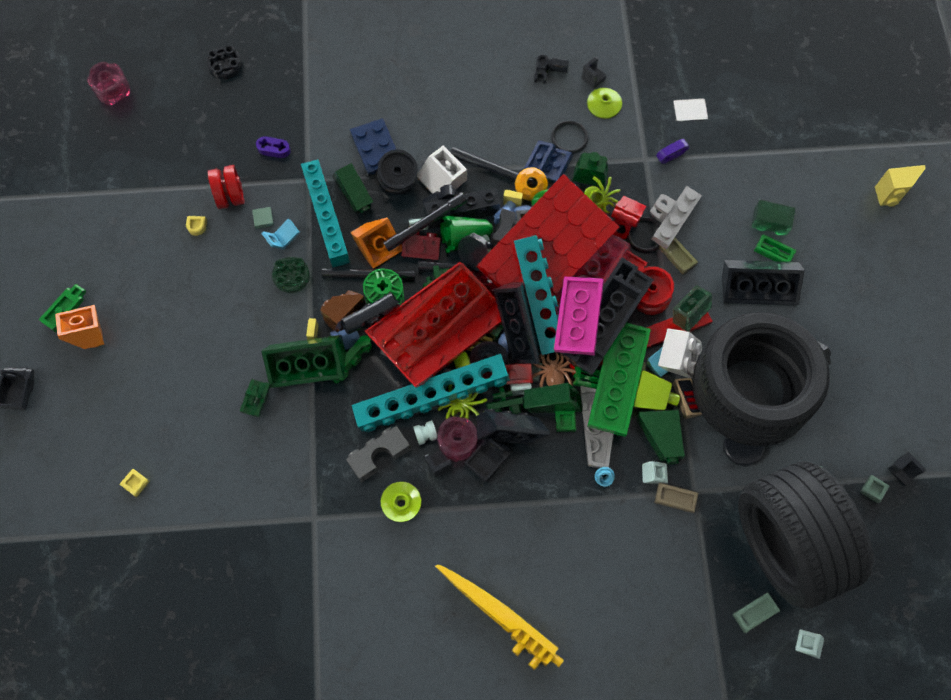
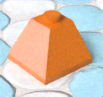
M388 218L365 223L350 232L357 247L372 268L377 267L402 251V244L389 252L383 243L396 234Z
M95 305L55 314L57 334L60 340L83 349L104 345Z

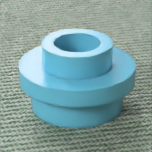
M601 467L595 472V481L601 486H609L615 479V474L609 467Z

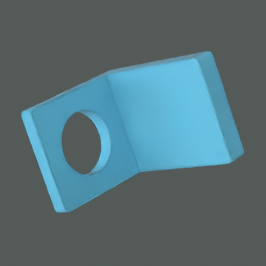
M287 219L274 234L263 231L262 235L271 247L285 249L300 232L293 222Z

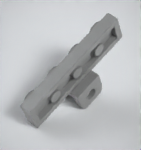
M688 186L685 187L677 201L661 194L650 211V215L661 222L651 240L667 249L702 195Z

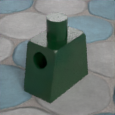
M597 152L582 153L575 164L572 181L600 187L593 180V177H596L605 188L609 172L608 158L600 156Z

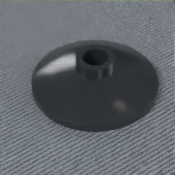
M486 341L479 343L470 353V364L490 358L486 356L487 354L492 356L501 354L504 364H508L507 351L496 342Z

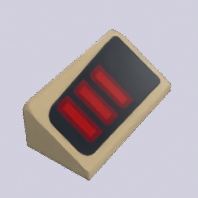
M692 379L674 380L672 384L675 393L680 395L679 404L684 419L702 415L694 399Z

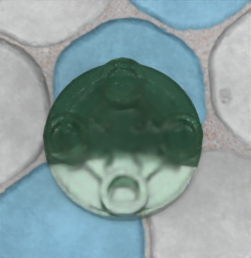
M286 257L275 262L272 270V280L280 291L296 293L308 284L310 272L302 258Z

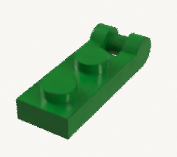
M361 336L346 353L344 378L333 379L332 381L336 384L346 379L349 370L360 362L364 352L371 351L372 345L368 336Z

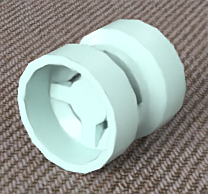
M433 421L426 422L425 427L420 425L413 426L419 445L425 444L428 438L431 441L438 439Z

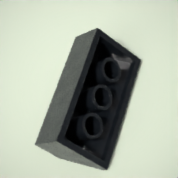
M724 260L722 273L723 302L799 305L805 270L799 262Z
M512 282L493 289L512 363H540V346L523 282Z

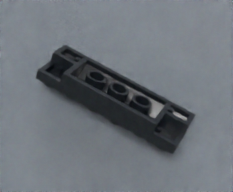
M623 257L603 285L595 354L560 353L574 367L580 368L591 376L654 281V279L639 271V267Z

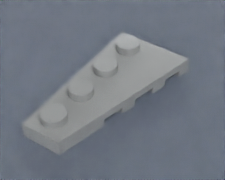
M581 386L580 394L588 466L595 468L609 467L613 434L587 427L596 389Z

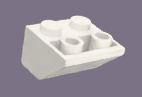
M442 146L428 157L418 172L417 178L433 194L436 191L440 192V188L447 184L452 185L454 189L458 188L467 181V169Z
M667 329L658 366L666 371L687 378H693L698 355L702 352V342L690 332Z

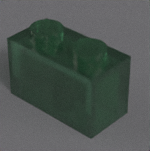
M759 200L754 208L751 227L757 228L760 231L775 232L778 235H788L793 227L796 208Z
M695 285L673 308V323L689 332L712 308V293Z

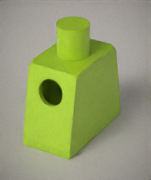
M643 370L641 371L633 408L663 411L666 409L667 403L677 406L680 395L670 392L672 383Z

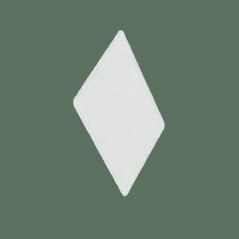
M704 99L674 101L677 121L708 119Z

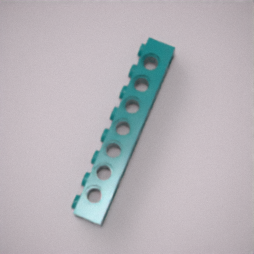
M498 354L432 377L418 388L411 384L352 405L358 428L361 431L370 432L382 424L384 426L391 425L395 422L394 420L411 418L417 412H428L437 405L446 406L451 403L450 401L457 398L458 400L468 398L469 394L475 392L478 394L483 393L493 386L501 387L510 379L502 356ZM491 372L492 376L489 379L482 378L483 374ZM466 379H474L471 385H464ZM448 385H455L454 390L451 392H447L446 387ZM436 391V395L433 398H427L429 392ZM413 397H416L417 402L413 405H409V400ZM393 404H399L396 411H390ZM380 410L379 416L372 418L373 412Z

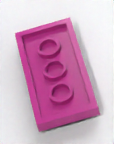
M564 276L554 345L555 352L584 355L595 354L604 284L603 279Z

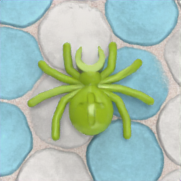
M593 177V180L598 183L601 190L598 187L590 186L585 190L584 194L602 211L610 213L606 210V206L609 204L614 207L612 202L617 204L618 201L609 196L619 193L620 189L607 194L612 178H608V184L604 191L601 181Z
M448 385L449 392L452 391V385ZM475 392L473 396L469 394V397L466 399L458 400L457 398L450 401L452 403L446 406H440L438 411L451 406L448 409L446 419L449 420L451 411L454 418H456L457 412H461L460 419L463 420L465 418L464 421L467 423L469 419L468 409L475 413L476 416L479 415L478 411L470 405L482 404L487 401V398L470 402L478 395Z

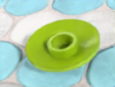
M599 88L589 95L587 106L594 116L608 119L620 112L622 99L612 89Z
M407 482L391 484L385 489L381 497L383 513L395 522L411 520L418 514L421 507L420 493L413 485ZM400 500L405 501V505L402 507L398 506Z

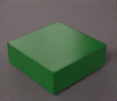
M575 411L555 412L556 432L576 431Z

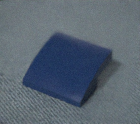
M538 140L524 169L537 168L546 175L548 182L555 183L565 173L573 155L572 152L556 149L552 143Z

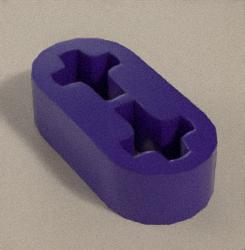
M260 137L256 141L258 152L262 155L285 158L290 154L289 144L285 140Z
M680 139L661 149L656 157L661 164L667 163L684 154L689 149V145L685 139Z

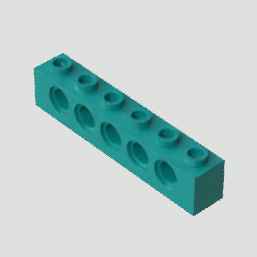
M319 160L301 164L332 268L350 263Z
M537 235L515 240L514 244L541 354L544 355L555 352L556 334L554 337L548 338L545 336V330L548 327H553L557 331L559 314L556 315L554 308L558 307L556 296H551L550 288H553L551 276L547 277L545 271L549 269L546 257L542 258L541 250H544L542 239H538ZM530 251L537 254V260L533 263L528 262L526 259V254ZM534 270H538L542 274V278L538 282L531 279V273ZM543 289L546 291L547 296L544 300L536 298L535 293L537 290ZM543 308L550 309V318H541L540 311Z

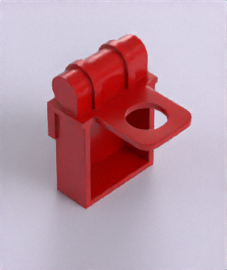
M623 196L615 205L611 217L615 218L614 222L617 225H623L626 231L625 233L615 231L613 235L626 239L631 227H637L647 206Z

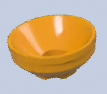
M531 167L522 170L515 180L516 191L523 193L522 198L532 201L534 195L538 192L546 190L548 187L546 175L537 168ZM531 177L535 178L538 182L535 188H530L527 185V180Z

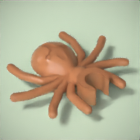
M557 353L555 355L556 360L554 361L549 359L548 354L547 363L545 355L541 354L542 363L545 366L540 364L533 365L545 370H541L532 376L535 378L543 374L540 387H543L545 377L548 386L563 384L565 381L564 375L569 384L572 385V380L564 371L576 373V371L563 368L569 365L570 362L567 361L562 364L564 357L561 354L560 362Z

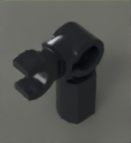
M539 55L536 62L534 82H537L538 77H542L543 84H545L548 69L568 73L569 60L549 59L547 55Z
M443 185L440 188V192L436 191L423 199V206L425 208L424 203L455 197L461 192L458 193L452 185Z

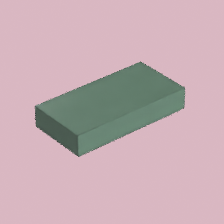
M766 593L732 615L743 632L746 633L780 610L769 593Z

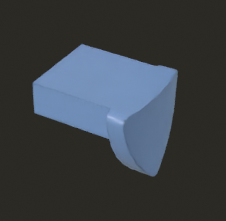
M345 330L330 332L331 336L342 335L345 350L351 348L360 338L358 331L349 335Z

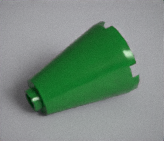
M449 215L441 218L444 219V222L440 223L442 243H446L448 247L445 248V251L448 253L457 251L460 240L470 233H475L481 237L487 235L488 238L493 233V226L486 219Z

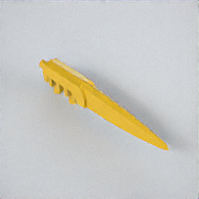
M441 565L435 566L478 608L499 624L506 632H512L511 639L518 642L512 649L515 655L519 656L524 648L528 650V653L534 655L528 664L532 669L535 670L541 662L544 666H547L550 661L558 667L562 664L564 660L555 654L558 647L514 611L455 572Z

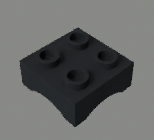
M501 209L499 215L500 222L495 226L491 241L493 247L516 225L517 221L514 220L516 212Z

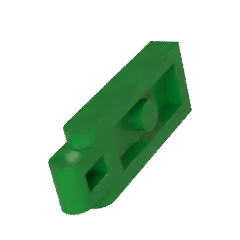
M75 284L71 289L67 288L39 318V321L56 332L55 314L77 309L84 301L83 296L86 294V290L78 284Z

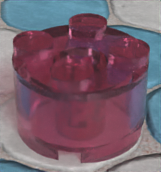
M100 62L90 69L87 82L100 101L106 105H112L129 95V83L119 65L116 63Z
M450 417L440 425L437 435L440 451L452 461H461L469 458L477 447V430L475 425L467 418ZM455 436H456L457 438H460V437H461V440H460V441H458V440H455V441H454V437H455Z

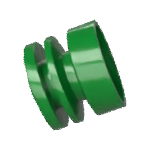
M384 268L377 269L369 273L365 278L363 291L366 304L375 302L389 292H392L399 305L404 303L405 296L402 279L396 272Z

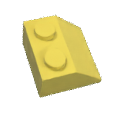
M925 165L888 169L875 186L880 206L888 205L891 207L897 205L926 169Z

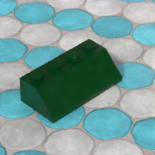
M342 335L274 344L261 351L268 382L271 385L270 388L344 378L346 352Z

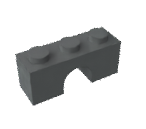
M389 427L382 432V436L369 440L361 450L356 449L351 452L346 460L362 483L378 472L373 463L376 454L387 452L395 461L411 449L398 427Z

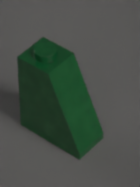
M350 163L335 171L332 177L354 211L360 210L362 213L370 209V204L373 203V200L353 164Z
M569 383L524 390V396L522 397L523 407L530 413L582 412L581 394Z
M679 410L639 412L636 417L637 422L660 461L667 462V464H678L685 456Z

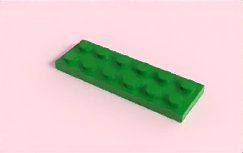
M626 323L603 359L587 427L626 437L651 331L650 328Z

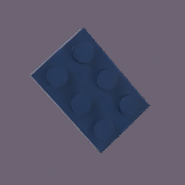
M383 118L350 129L351 136L368 176L376 174L381 157L390 150H396Z

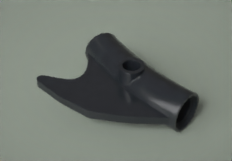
M389 292L375 302L367 304L362 309L342 318L341 323L345 332L349 335L360 329L371 327L387 314L399 308L400 305L392 292Z

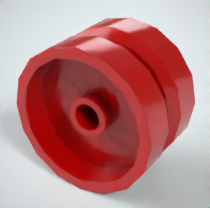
M234 164L224 166V178L219 169L208 170L211 191L219 210L229 207V197L235 206L245 203L241 180Z
M647 267L641 269L642 273L651 277L654 281L636 309L649 315L662 313L669 307L672 301L674 281L671 275L662 268Z

